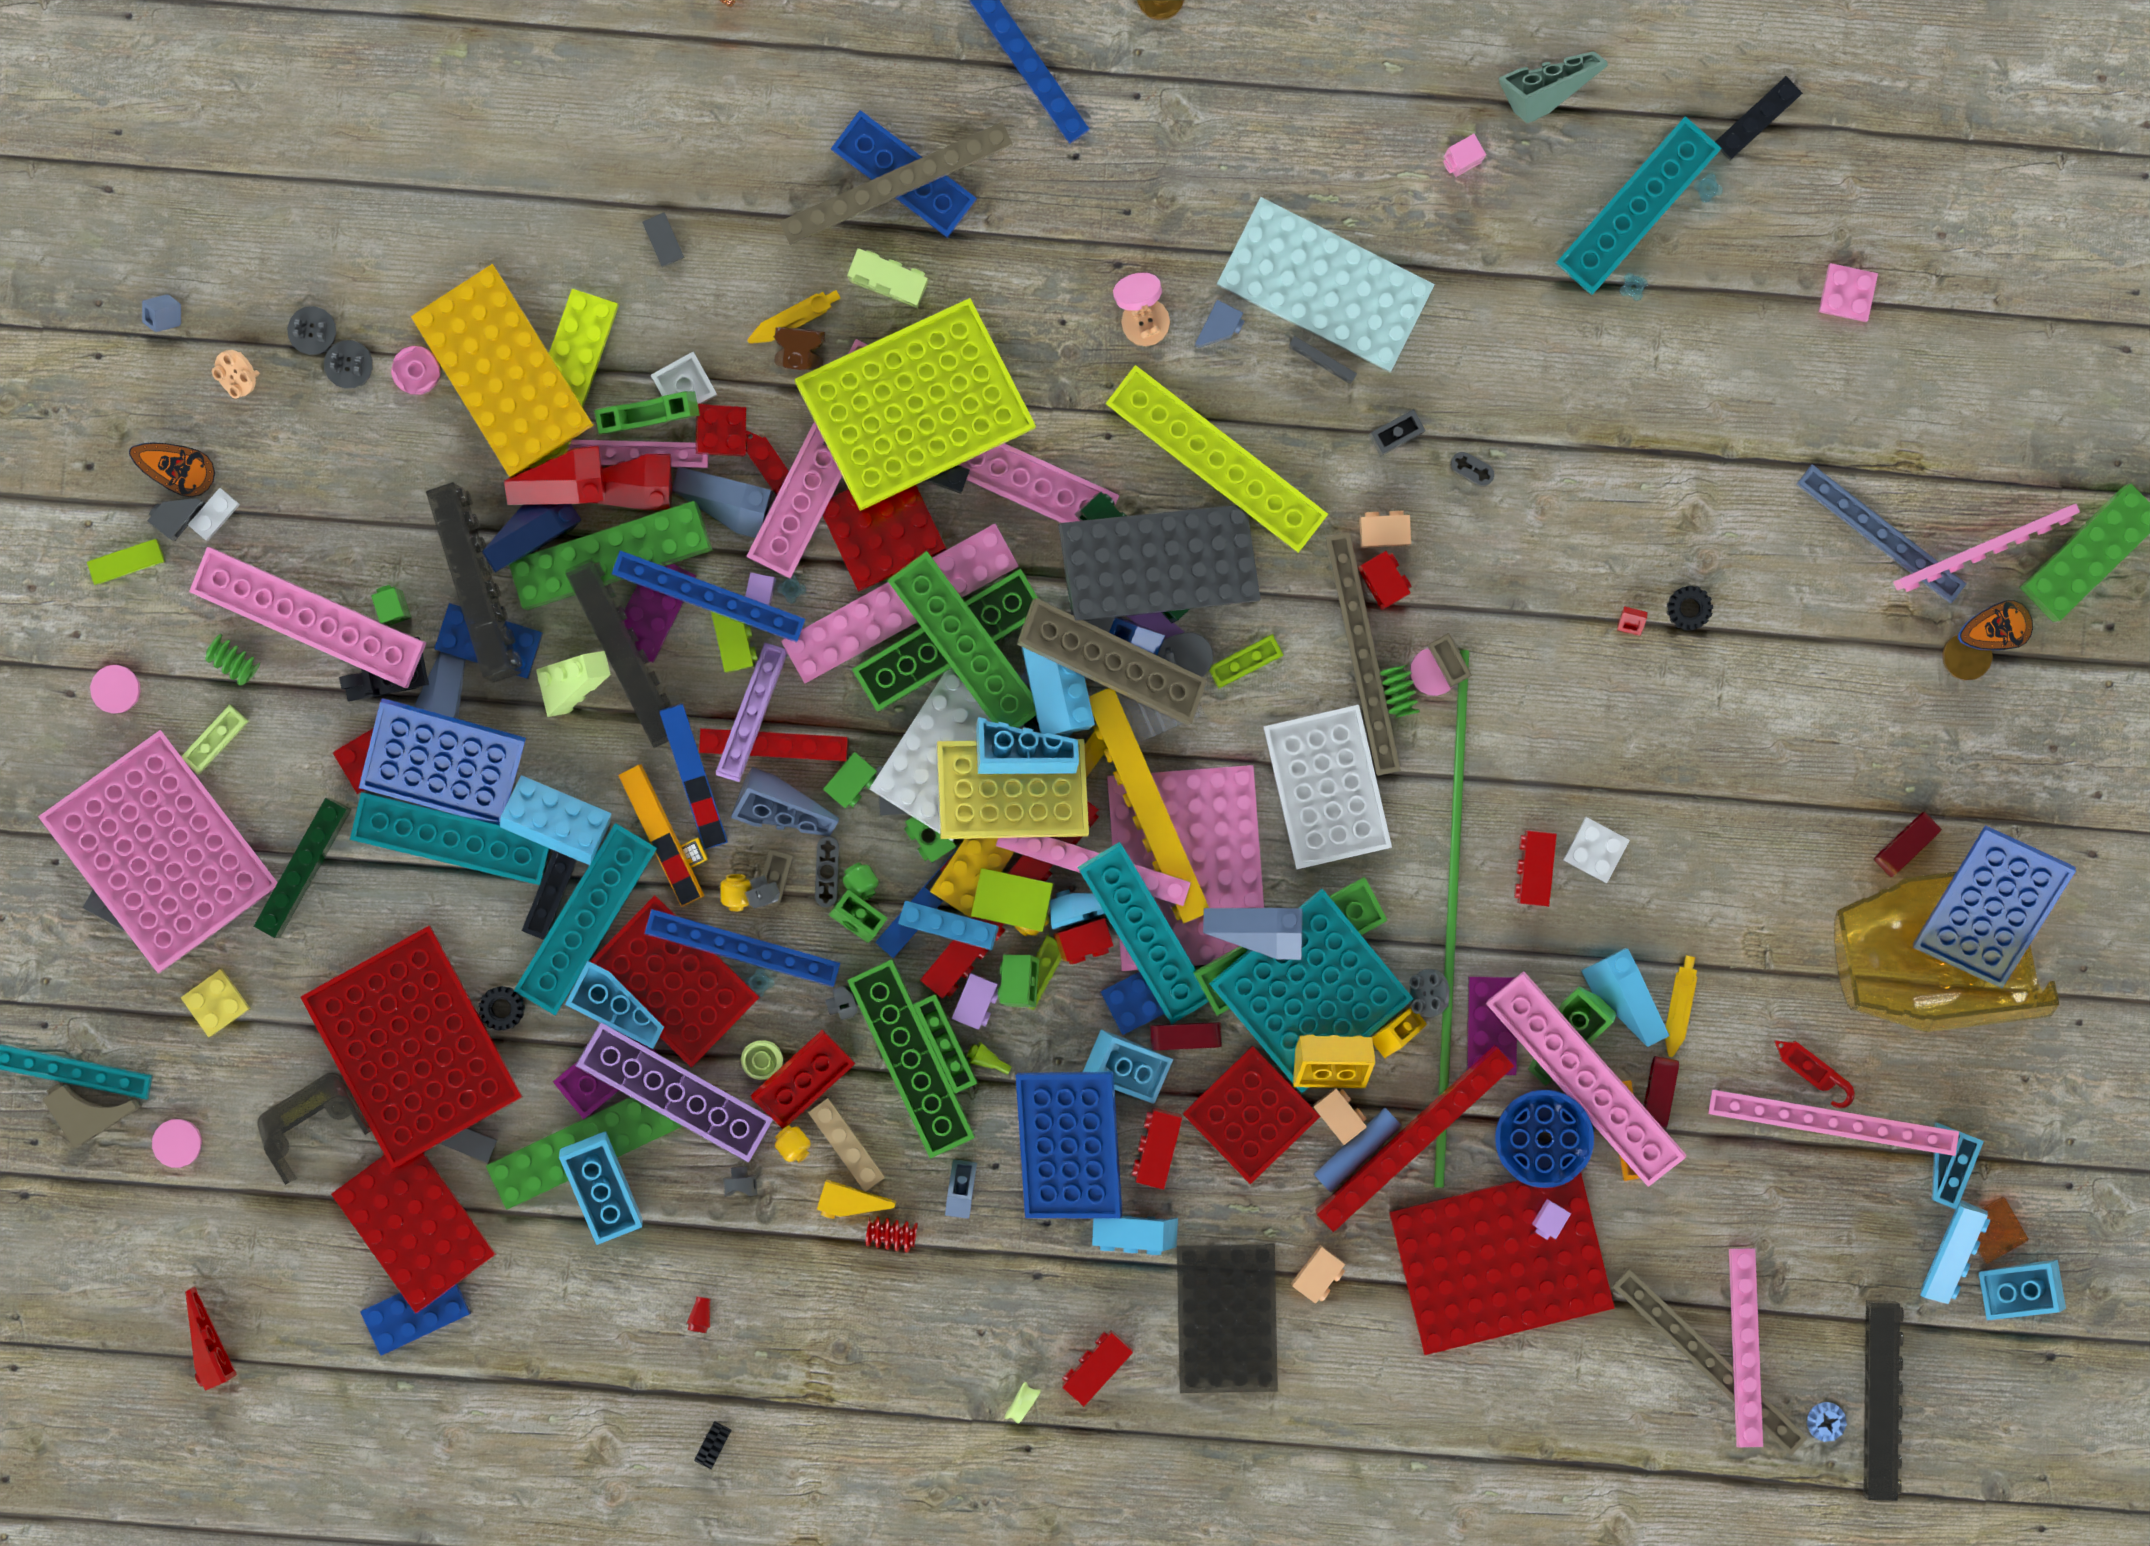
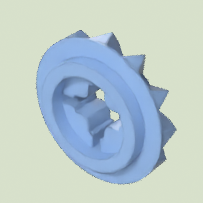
M1830 1402L1817 1404L1810 1410L1807 1417L1809 1432L1816 1439L1823 1442L1835 1441L1843 1435L1847 1426L1846 1415L1842 1409ZM1823 1413L1829 1419H1835L1833 1420L1834 1422L1830 1423L1831 1431L1826 1426H1819L1824 1422Z

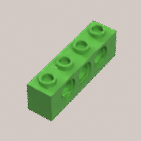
M935 993L914 1003L913 1006L954 1094L977 1084L978 1081L937 994Z

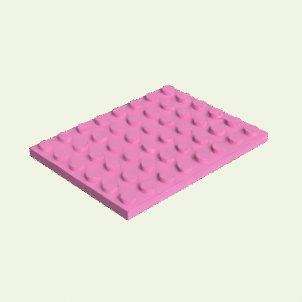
M161 730L38 816L158 974L271 893L278 883Z
M1253 765L1151 773L1209 908H1264ZM1107 776L1112 846L1120 842L1133 864L1155 871L1152 865L1155 857L1152 852L1147 853L1142 839L1146 838L1142 829L1137 830L1132 817L1136 816L1133 807H1127L1122 796L1126 793L1123 784L1118 786L1114 776ZM1154 897L1193 966L1207 965L1239 947V945L1204 934V915L1186 923H1183L1182 919L1177 921L1171 908L1175 906V903ZM1119 938L1122 971L1138 970Z

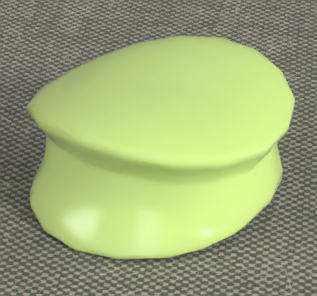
M766 1040L755 1041L747 1045L743 1050L741 1065L749 1077L757 1080H767L783 1066V1056L780 1049L773 1042Z
M1024 1382L1004 1416L1005 1419L1012 1418L1016 1423H1020L1036 1401L1041 1389H1032L1028 1387L1027 1382Z

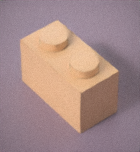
M1389 511V516H1379V512H1366L1365 517L1359 518L1361 548L1411 545L1410 515H1404V511Z
M1333 1088L1312 1106L1342 1144L1345 1145L1367 1127L1364 1124V1121L1367 1119L1358 1108L1352 1109L1348 1104L1351 1098L1343 1089L1338 1091L1336 1088Z
M1319 1245L1291 1282V1285L1316 1304L1318 1300L1323 1301L1330 1292L1328 1287L1333 1280L1337 1282L1345 1272L1343 1269L1345 1264L1322 1245Z

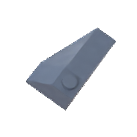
M678 468L672 491L687 501H695L701 510L735 533L756 538L767 516L773 494L768 489L686 468Z
M440 651L428 676L429 685L423 686L414 707L458 719L466 659Z
M754 767L751 768L743 782L731 814V818L752 826L762 827V824L776 825V829L779 830L791 827L798 828L801 833L830 836L839 822L837 816L777 776Z
M1204 908V934L1274 959L1302 960L1303 910L1301 908Z

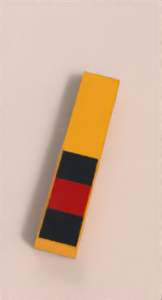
M642 764L619 774L618 776L651 845L657 848L655 853L681 907L704 897L705 895Z

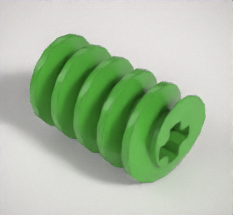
M219 634L206 651V662L211 663L214 661L213 665L215 668L222 667L221 671L223 674L230 672V679L235 680L238 678L237 683L242 686L255 675L260 663L255 666L252 665L254 661L253 656L245 660L247 652L243 651L238 655L237 650L239 646L235 645L230 649V640L228 639L221 643L223 635Z
M1407 665L1380 672L1381 676L1388 677V679L1382 682V685L1390 686L1389 689L1384 691V694L1392 696V698L1386 701V704L1394 705L1388 713L1396 715L1395 718L1420 712V709L1412 708L1413 705L1418 703V700L1410 699V696L1415 694L1416 691L1408 689L1414 681L1406 680V677L1412 674L1411 671L1404 670V667Z

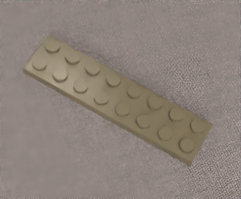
M1038 598L1032 600L1017 642L1019 646L1186 725L1192 724L1207 682V679L1084 620H1075L1073 615Z

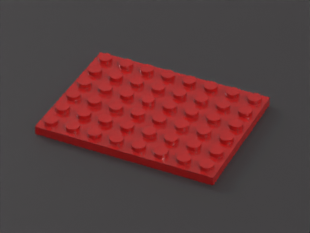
M430 925L300 997L392 1169L397 1168L523 1098Z
M1581 1172L1571 1181L1556 1187H1534L1515 1180L1389 1211L1424 1355L1615 1309ZM1546 1199L1571 1213L1556 1239L1551 1236L1548 1240L1535 1232L1537 1228L1532 1225Z

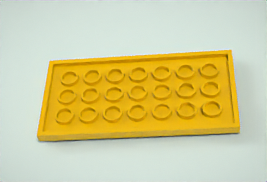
M493 264L411 316L510 478L523 472L594 426Z

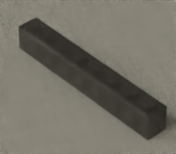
M592 557L567 569L565 574L653 748L668 742L669 740L659 711L672 706L666 693L661 694L657 686L661 683L655 671L650 672L646 665L650 662L644 649L639 651L635 643L639 639L633 627L628 629L624 621L628 619L621 605L617 607L613 599L617 597L611 584L606 585L602 577L606 574L599 561L595 563Z
M1866 1300L1863 1496L1867 1500L1898 1501V1494H1901L1902 1491L1901 1479H1898V1469L1902 1468L1901 1454H1898V1445L1902 1444V1431L1899 1430V1420H1902L1903 1410L1902 1406L1899 1405V1395L1902 1396L1903 1383L1899 1381V1371L1903 1370V1358L1899 1356L1900 1346H1903L1904 1341L1903 1332H1900V1322H1903L1904 1310L1903 1307H1900V1303L1896 1301Z

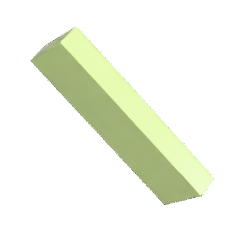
M229 704L181 757L197 775H200L249 720L233 705Z

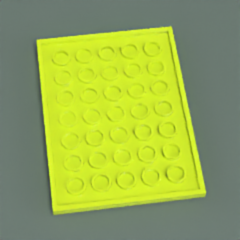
M971 298L795 379V383L860 511L1036 428Z

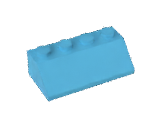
M1022 647L1040 733L1061 735L1088 730L1094 726L1095 723L1084 676Z
M1960 1200L1923 1282L1920 1296L1949 1304L1951 1298L1954 1300L1957 1298L1961 1286L1957 1285L1961 1276L1966 1277L1971 1265L1967 1263L1970 1254H1976L1981 1243L1977 1238L1980 1232H1986L1990 1223V1219L1987 1218L1988 1211Z

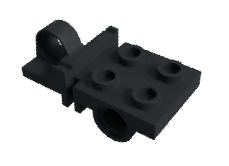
M423 653L408 688L399 686L361 669L362 673L339 677L341 689L346 690L348 702L382 696L383 694L413 690L429 685Z

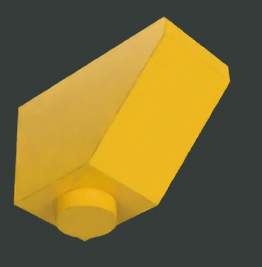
M1410 1006L1372 1036L1373 1044L1381 1055L1386 1058L1404 1047L1427 1023L1420 1014L1414 1013L1412 1006Z

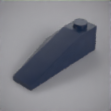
M571 504L522 505L482 551V554L496 573L572 531L579 524L581 518Z

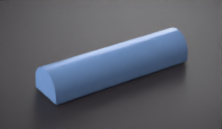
M1383 1108L1366 1124L1367 1127L1346 1143L1314 1173L1316 1178L1330 1192L1402 1126L1386 1108Z

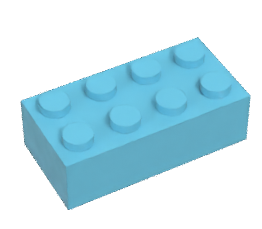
M521 775L501 815L500 827L591 865L610 825L611 813Z
M606 1131L560 1149L559 1159L596 1245L642 1228L643 1218Z

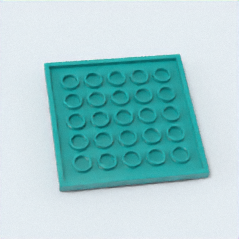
M1322 888L1299 907L1303 910L1302 960L1274 959L1248 950L1209 983L1292 1083L1295 1048L1300 1036L1338 1035L1340 1037H1369L1414 999ZM1297 1087V1089H1298L1301 1093H1303L1304 1091H1306V1090L1309 1088V1087Z

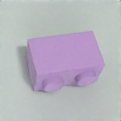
M970 973L952 1019L978 1030L981 1025L986 1027L991 1015L990 1012H987L990 1002L995 1004L998 998V989H996L998 983Z

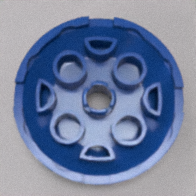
M1535 1090L1517 1097L1505 1108L1496 1127L1495 1143L1502 1164L1516 1179L1530 1186L1550 1188L1571 1181L1586 1167L1593 1152L1594 1131L1588 1114L1576 1100L1554 1090ZM1546 1131L1551 1134V1140L1548 1143L1538 1141L1537 1138L1541 1132Z

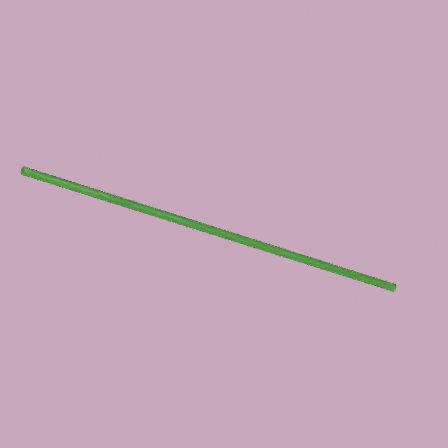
M1460 650V654L1469 669V650ZM1468 678L1458 683L1444 968V976L1448 981L1450 994L1449 1007H1446L1442 1012L1438 1096L1449 1087ZM1447 1129L1436 1138L1434 1187L1444 1188Z

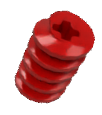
M869 1216L865 1238L866 1246L869 1247L874 1240L876 1248H879L882 1242H884L885 1248L889 1250L893 1243L895 1251H899L901 1246L904 1245L905 1253H908L911 1247L914 1248L918 1223H915L912 1229H910L908 1221H905L903 1226L900 1227L899 1220L896 1219L893 1225L890 1226L889 1218H886L883 1224H880L879 1216H876L873 1223Z

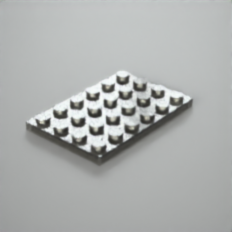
M1275 1244L1177 1245L1180 1394L1278 1392Z

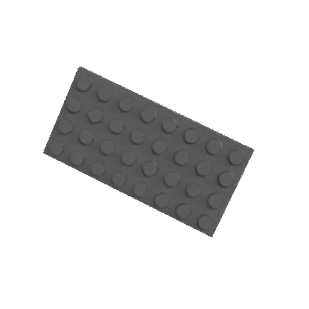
M1237 505L1058 524L1071 615L1075 617V620L1085 621L1258 602L1261 600L1249 517Z

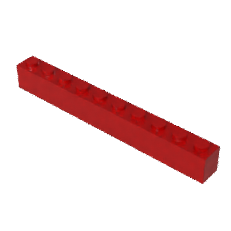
M1087 800L1088 825L1091 828L1099 818L1096 814L1099 809ZM1083 836L1052 838L1077 845ZM1023 855L1008 874L1046 882L1053 874L1049 869L1054 864ZM973 916L971 918L998 926L996 941L1005 932V929L1002 927L1005 923ZM953 940L920 981L942 999L945 995L950 998L959 987L955 984L962 976L966 979L975 968L971 965L977 957L981 960L989 950Z
M1494 1045L1315 1209L1317 1216L1332 1232L1336 1231L1514 1067L1513 1063Z

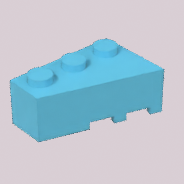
M1935 1122V1127L1957 1131ZM1959 1131L1955 1156L1934 1152L1931 1200L1957 1210L1984 1141Z
M1123 1215L1121 1218H1093L1092 1245L1100 1246L1102 1251H1115V1247L1123 1248L1125 1253H1138V1249L1147 1250L1149 1255H1161L1162 1251L1177 1247L1178 1218L1170 1217V1219L1166 1220L1155 1219V1217L1150 1216L1142 1218L1130 1215Z

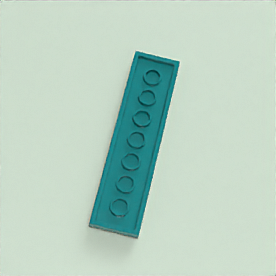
M1685 116L1555 264L1589 294L1593 295L1722 148Z
M364 792L360 794L350 836L352 841L536 885L541 884L550 848L505 830L500 825Z
M614 824L591 865L587 868L516 985L515 992L555 1016L558 1014L587 961H590L654 856L657 850L655 846L621 825Z
M1118 842L1078 866L1077 868L1171 1025L1208 1003L1209 1001L1193 973L1196 971L1195 967L1122 844Z

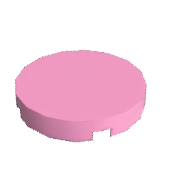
M1150 273L1131 274L1121 279L1113 289L1117 305L1122 309L1132 311L1142 309L1141 306L1148 305L1149 307L1160 299L1162 294L1160 280Z
M410 346L402 349L395 356L391 374L394 383L402 391L411 395H422L430 392L437 385L441 375V366L430 350L424 347Z
M1429 648L1419 652L1410 665V671L1412 672L1410 677L1414 681L1413 685L1425 695L1438 696L1447 693L1451 688Z
M110 665L100 669L93 677L90 685L91 697L95 705L101 710L112 714L124 713L137 703L141 692L140 682L129 668L120 665Z
M172 1119L164 1122L156 1129L153 1135L152 1149L155 1157L166 1166L171 1168L184 1167L191 1164L200 1154L202 1145L199 1129L187 1120Z

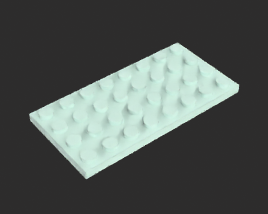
M1260 197L1217 282V286L1388 372L1392 371L1435 285Z

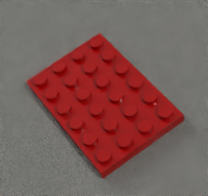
M654 895L590 962L609 971L664 1026L659 1037L692 1068L760 996L717 954L644 934L651 909L677 916Z
M425 1153L416 1156L395 1169L391 1168L385 1155H383L331 1193L415 1313L420 1312L497 1255Z

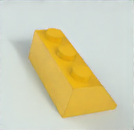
M1338 1035L1300 1036L1295 1048L1293 1086L1366 1088L1375 1065L1372 1037H1340Z

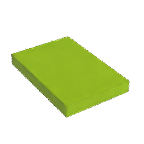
M981 868L971 916L1044 932L1054 884Z

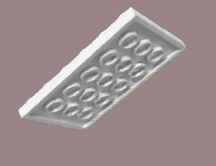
M953 669L943 674L870 787L871 791L939 834L937 741H976L978 717L992 722Z
M1359 705L1263 727L1296 869L1392 848Z

